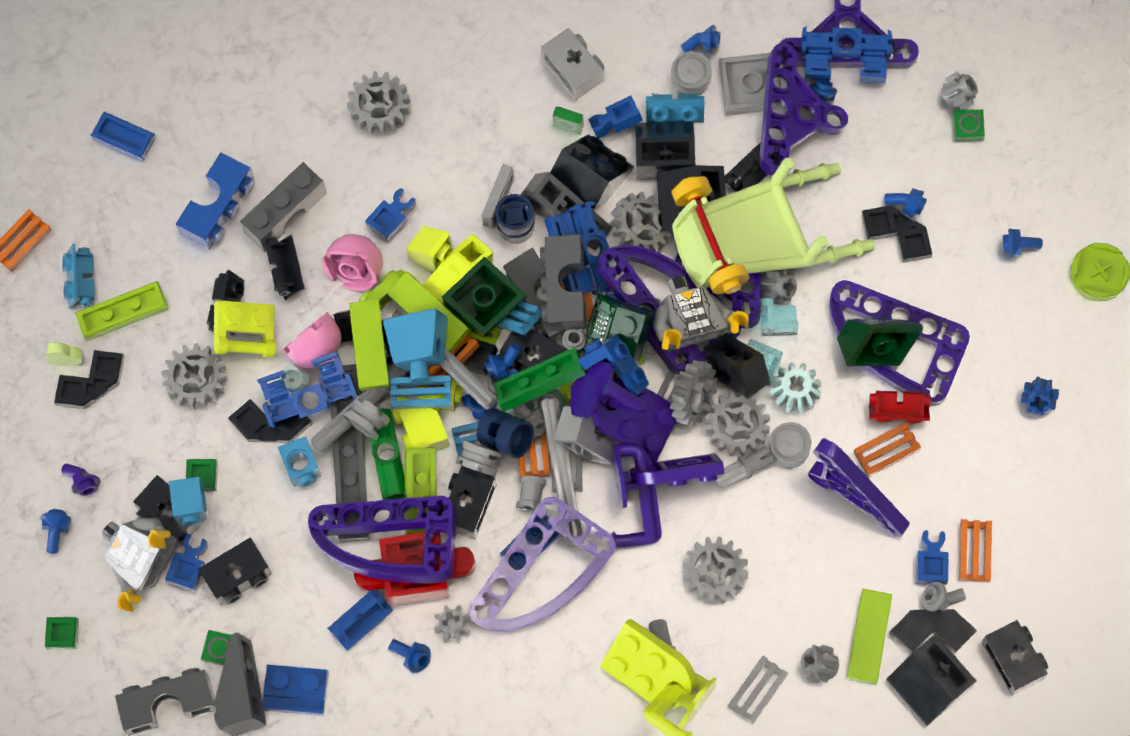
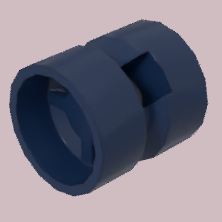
M520 194L507 195L498 202L495 215L500 236L505 241L513 244L526 242L535 231L534 209L531 202Z
M491 408L484 413L476 430L479 443L512 458L524 456L534 438V428L530 422L512 416L497 408Z

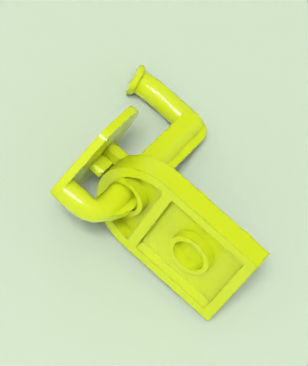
M631 618L624 623L600 665L606 672L650 702L645 708L643 715L648 723L666 736H692V731L687 732L684 729L716 688L717 679L714 677L708 681L699 674H695L690 662L681 653ZM695 688L700 691L698 695L693 693ZM683 706L688 711L679 726L664 717L671 709Z

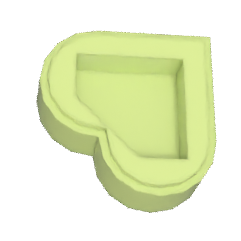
M52 342L47 345L46 357L50 365H78L82 363L83 351L78 347L68 346L62 342Z

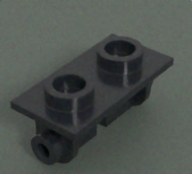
M761 142L725 175V183L735 192L760 183L768 175L761 169L759 164ZM774 149V152L770 157V159L773 160L774 165H777L779 163L775 161V153L778 149Z
M289 235L280 242H278V238H269L266 240L267 245H265L269 264L276 265L277 267L271 270L274 290L278 292L279 296H283L285 301L305 289L292 235Z
M227 270L226 274L220 273L214 281L212 300L241 302V297L244 294L245 280L230 270ZM210 305L206 323L209 326L208 330L214 332V305Z

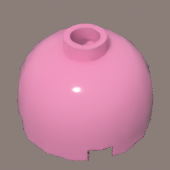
M347 234L333 241L326 251L322 264L324 271L333 281L337 277L339 280L346 282L342 287L362 292L368 291L377 283L383 268V258L381 251L371 239L362 235Z
M326 312L282 351L297 366L304 369H313L314 365H312L310 360L336 352L340 347L342 341L340 328L331 315ZM333 358L326 362L320 363L319 365L333 361Z

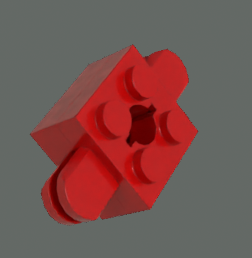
M425 532L379 539L381 559L373 561L401 565H423ZM441 533L434 536L433 544H443ZM468 547L455 548L454 571L449 579L466 577L474 572L476 561L473 552ZM436 554L438 565L434 567V570L439 571L440 566L444 564L441 561L440 554ZM355 572L353 574L357 586L363 591L385 588L389 606L450 597L448 579L437 583H406L371 578Z

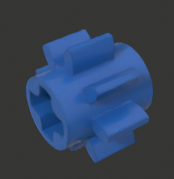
M1036 376V379L1031 383L1025 382L1021 402L1028 403L1029 413L1034 412L1044 415V412L1048 411L1049 408L1051 410L1056 409L1059 389H1052L1051 379L1046 380Z

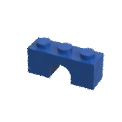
M222 152L219 153L206 174L209 186L220 192L218 199L213 204L206 206L199 205L190 200L175 224L180 235L209 250L214 242L218 243L221 240L225 231L224 226L229 218L233 219L236 216L240 207V200L244 194L248 195L255 182L249 166Z

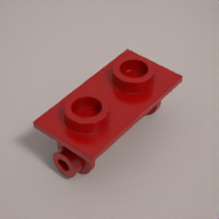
M876 390V393H870L869 419H875L878 422L884 423L891 422L892 420H905L908 423L914 424L930 421L929 407L931 396L925 395V392L903 391V402H897V391Z

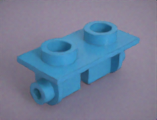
M652 93V96H646V122H704V96H698V93L678 94V99H672V94Z
M72 244L68 252L64 253L62 259L63 271H67V281L64 283L63 294L64 298L68 299L69 309H72L76 302H80L81 306H91L92 301L95 300L94 279H83V275L94 274L93 254L90 253V249L87 247L79 248L76 251V244Z

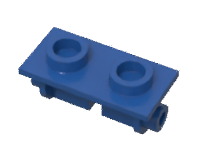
M371 590L327 629L348 651L393 612V609L386 603L385 598L379 592Z

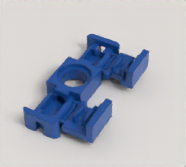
M804 27L801 39V54L805 56L804 80L822 79L830 81L831 68H828V60H832V57H861L860 61L864 62V69H860L859 82L886 83L887 59L891 57L892 32L888 30L887 35L862 34V29L833 28L832 33L807 32V27ZM843 37H849L853 39L855 45L851 49H843L838 41Z
M593 201L582 205H574L567 210V213L551 216L544 220L549 237L580 234L584 243L585 272L569 274L563 280L565 290L568 292L582 291L583 294L591 292L593 295H597L598 293L603 294L611 291L596 268L599 257L604 251L609 249L604 230L598 231L591 208L596 205ZM589 241H595L599 245L600 252L598 256H593L589 253L587 249ZM607 261L605 265L607 268H609L610 266Z
M338 351L310 360L314 368H319L321 377L318 379L322 381V384L318 383L292 392V398L289 393L291 388L287 389L283 380L287 378L284 370L257 379L265 400L269 399L270 405L268 401L263 404V410L270 427L274 428L276 427L275 422L298 414L300 418L326 410L330 408L329 403L349 396H353V399L358 396L351 374H345L346 379L342 375L345 371ZM331 358H333V361L328 362V363H325V364H322V365H319L320 363L326 362V361H328V360H331ZM280 376H281V378H282V379H280V380H277V381H274V382H271V383H268V384H267V382L272 381V380H275V379H277V378H280ZM307 392H314L319 398V403L314 409H307L302 403V398Z

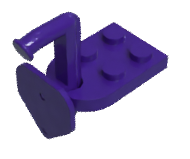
M599 361L592 365L585 372V376L578 378L571 385V414L584 419L592 415L596 427L603 434L620 444L635 443L641 446L650 460L656 463L676 423V418L672 417L674 409L670 408L672 403L648 388H645L639 395H634L627 389L620 377L612 378L614 366L608 362Z
M635 443L613 445L614 473L619 502L622 508H627L626 491L638 489L643 532L631 534H616L612 532L611 535L616 541V548H628L658 542L662 531L655 484L669 482V486H682L688 483V479L699 478L700 482L717 480V475L725 474L723 461L718 455L712 453L654 463L650 460L644 449ZM634 456L635 467L623 472L620 458Z

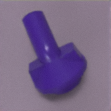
M68 463L62 466L61 473L73 478L74 483L71 489L75 494H80L81 496L90 495L97 490L101 483L100 477L87 473L81 467Z

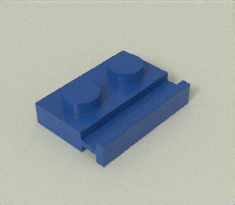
M267 664L263 691L264 711L324 716L329 671L326 669Z

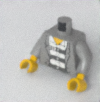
M677 276L667 282L671 294L666 296L657 308L653 323V330L662 341V349L671 351L719 338L728 328L727 325L731 326V332L734 334L739 332V325L747 329L748 314L743 311L734 312L713 294H710L703 286L689 290L685 277Z
M137 518L123 523L121 526L110 522L102 531V537L112 543L106 555V561L112 566L120 584L121 594L118 597L117 605L121 610L133 612V603L138 604L141 601V596L137 595V592L155 587L178 540L170 535V531L165 530L161 520L158 518Z

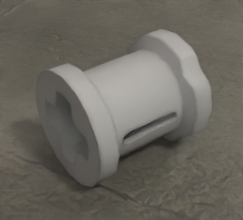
M521 476L519 483L522 484L520 501L516 502V508L527 512H534L541 502L542 489L546 486V480L536 476Z

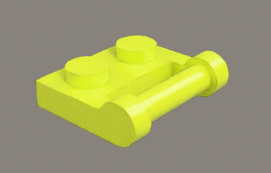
M219 300L214 302L215 354L225 355L226 352L253 353L273 358L276 352V343L274 341V305ZM226 332L262 335V342L228 340Z

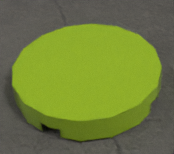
M1092 243L1076 253L1070 266V278L1074 288L1082 296L1093 301H1107L1116 298L1124 291L1130 279V264L1117 247L1108 243Z

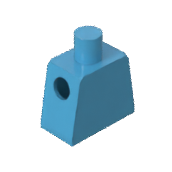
M436 308L383 319L392 360L399 368L404 371H410L412 383L428 382V367L444 362L448 319L446 315Z

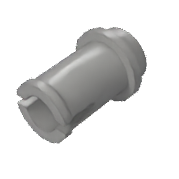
M579 329L567 330L562 337L563 347L567 350L575 347L578 353L581 354V349L586 342L585 334Z

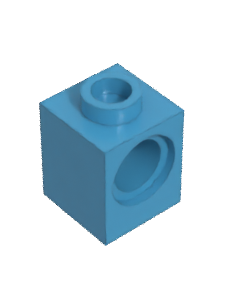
M306 436L278 447L293 487L312 485L317 481L316 478L321 477ZM306 459L308 460V465L304 469L296 470L293 468L297 460Z
M200 477L169 481L172 513L177 524L182 523V526H195L200 524V520L208 519L204 484Z

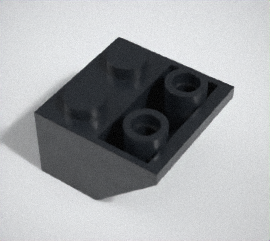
M693 121L640 122L635 124L637 179L657 178L656 174L695 165Z
M587 134L561 150L550 173L584 203L589 201L595 202L596 205L591 207L595 210L610 199L632 172L634 166L627 162L623 155L607 148L599 138Z
M694 165L656 174L659 210L661 212L659 214L661 231H673L672 224L679 213L686 207L677 206L671 194L672 190L685 178L707 177L712 188V192L706 197L708 202L726 196L724 166Z
M936 634L915 650L886 679L889 685L926 727L967 694L977 682L973 675Z

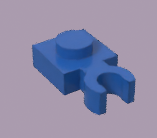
M628 96L605 107L606 114H597L588 119L597 138L606 136L613 128L618 133L643 121L632 96Z
M402 188L394 193L391 205L383 200L365 220L366 226L387 242L407 222L406 216L403 213L410 212L416 206L414 197L407 203L400 202V199L405 195Z
M924 530L921 543L926 551L918 550L916 583L931 584L933 582H940L943 585H947L949 552H940L946 539L944 531H940L938 542H931L928 539V530Z
M187 534L183 541L185 552L184 554L175 552L165 581L166 583L195 592L201 577L198 569L205 565V562L198 558L206 552L208 542L206 539H202L199 547L192 548L191 542L193 537Z

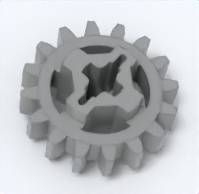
M373 71V78L371 79L365 74L362 75L363 83L354 82L355 91L348 92V97L351 101L347 102V107L349 111H352L350 113L352 121L358 120L357 123L360 129L368 125V130L371 134L375 128H379L381 134H384L385 127L387 126L393 131L396 130L394 123L397 121L403 124L405 121L402 114H409L410 112L409 106L406 105L410 103L409 94H406V85H399L400 81L397 76L390 80L388 72H385L382 77H378L377 72ZM394 95H396L398 98L397 106H394V103L392 102L394 100ZM361 98L365 103L363 111L360 109Z
M643 192L636 196L630 193L625 198H622L616 204L617 207L611 211V215L615 218L609 223L617 229L612 233L613 237H621L619 245H634L658 251L667 244L666 241L672 236L669 231H661L659 215L661 212L659 210V203H654V195L645 199Z
M198 343L194 344L193 350H189L186 345H183V353L181 354L174 350L172 354L175 359L173 361L165 360L169 370L161 372L163 378L168 379L162 384L165 390H170L168 395L171 400L177 398L180 406H183L188 401L191 409L195 408L196 402H200L203 408L206 407V399L208 398L215 402L217 399L214 393L216 391L224 392L220 382H226L228 379L226 374L221 373L226 370L224 362H219L221 360L220 355L215 353L211 355L212 350L209 346H206L201 351ZM180 368V376L176 378V373ZM188 370L199 375L201 383L197 379L190 377ZM212 370H213V371H214L213 380H212L211 384H209V383H208V381H209V376L213 374V373H212Z
M693 360L692 365L686 364L685 372L680 371L679 377L674 383L676 389L671 394L672 404L670 405V408L674 409L672 417L676 418V422L695 426L696 422H702L703 414H708L714 402L712 398L717 392L716 383L718 381V378L714 377L716 370L712 369L711 364Z
M730 391L729 399L726 400L720 395L718 396L719 405L713 403L710 409L713 414H706L705 421L712 424L705 426V432L713 433L709 442L711 444L719 442V452L728 448L729 456H733L735 450H739L743 457L747 448L753 452L757 451L756 442L764 445L766 438L762 434H769L770 426L765 425V423L770 421V415L762 414L766 406L765 404L756 405L757 396L754 395L748 400L742 394L740 397H736L735 393ZM733 406H741V407H739V408H734V409H731V408H730V407H733ZM752 413L757 419V428L750 420ZM718 419L720 420V423L725 426L723 434H721V432L719 431L717 425ZM743 421V425H738L736 428L732 426L733 422ZM743 438L746 439V440H744V441H735V440L743 439Z
M718 536L716 543H712L710 538L706 537L704 546H701L698 542L694 543L695 553L687 551L686 557L691 562H683L682 569L689 571L683 575V580L692 582L688 587L689 592H693L696 589L699 591L697 599L701 600L706 595L709 596V604H713L715 597H719L720 601L725 603L727 594L733 598L737 597L736 587L744 589L745 583L740 578H748L749 571L742 569L748 565V560L740 559L743 553L741 548L735 551L732 549L734 541L730 540L727 545L722 544V537ZM718 552L724 553L730 558L726 559L719 555ZM705 554L706 560L703 565L695 568L697 561ZM712 560L717 569H721L719 581L717 575L711 571ZM736 572L733 581L726 586V578ZM701 582H707L714 589L704 586Z

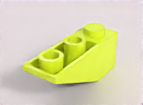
M472 233L449 253L423 285L443 303L442 296L483 257H486L493 264V251Z

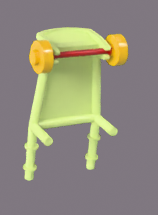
M785 158L771 179L708 202L706 197L712 192V188L707 177H688L682 180L672 190L671 194L677 206L686 207L679 213L672 227L681 261L693 283L697 287L703 286L705 288L710 285L715 294H731L741 289L742 285L749 280L748 274L808 267L828 261L836 263L840 258L852 255L860 257L864 252L874 250L875 244L872 239L863 241L855 239L851 244L839 247L831 245L827 247V250H824L828 244V239L823 235L818 236L809 248L783 190V187L792 185L800 187L804 185V182L816 179L828 180L830 176L841 173L839 163L829 165L821 163L819 167L804 171L795 169L793 173L788 174L794 166V161L791 158Z

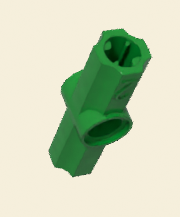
M379 408L378 410L381 413H385L391 420L386 427H382L377 431L379 437L376 440L370 438L382 499H403L405 497V475L391 409ZM390 449L395 452L394 456L389 460L379 458L380 453L384 450Z

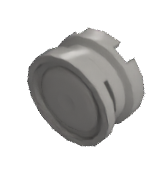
M689 51L676 57L671 69L673 88L679 94L698 93L700 96L705 93L710 86L712 73L711 64L706 56L699 52Z
M356 396L352 402L353 407L349 412L345 411L342 416L360 432L376 440L379 437L377 431L382 427H386L391 420L366 399L362 402V398Z
M786 422L777 426L771 433L768 447L770 450L769 454L773 456L774 463L780 467H789V469L797 468L804 464L810 453L811 436L807 429L799 423Z
M463 440L464 450L462 455L457 457L456 463L496 477L498 471L496 465L498 460L503 457V453Z

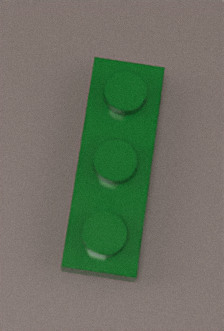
M571 348L494 383L497 400L503 412L585 376V371L578 362L580 355L576 348Z

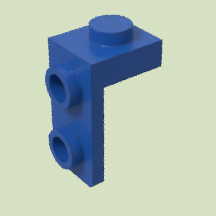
M617 334L603 342L599 338L595 339L584 347L586 353L578 359L582 368L586 370L607 358L610 364L614 366L615 371L627 389L636 396L649 385L645 372L636 364L629 353L627 345L620 340Z

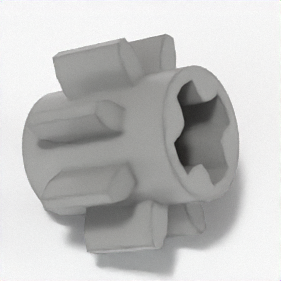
M955 72L945 78L946 83L943 84L944 87L941 89V94L947 105L950 107L954 106L955 108L960 106L963 110L974 104L972 99L976 98L978 88L970 75H959L958 72Z
M787 269L766 272L761 279L763 298H770L771 304L782 305L783 301H791V297L795 295L797 290L795 275L788 274Z
M444 605L445 612L442 615H434L435 619L440 622V625L436 626L434 631L435 633H444L443 641L445 643L449 641V638H455L458 643H461L460 636L463 632L470 634V629L464 625V623L471 620L470 615L462 616L460 605L455 610H449V607ZM452 618L457 622V628L453 630L448 626V620Z
M813 644L812 648L804 652L801 658V669L808 672L806 679L815 683H819V681L828 683V679H832L839 670V657L832 655L834 648L824 644L820 647Z

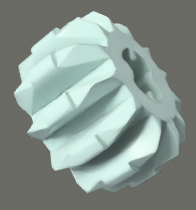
M791 362L789 363L788 371L780 367L778 369L779 376L772 377L771 383L775 387L771 389V395L778 397L776 400L777 406L787 404L786 412L788 413L792 411V406H796L800 414L803 413L804 405L812 409L815 404L813 399H819L821 396V392L817 390L821 387V380L814 379L816 376L815 369L807 373L805 372V363L800 365V369H796L795 364ZM791 384H795V387L797 384L801 385V391L798 392L797 389L795 392L792 391Z

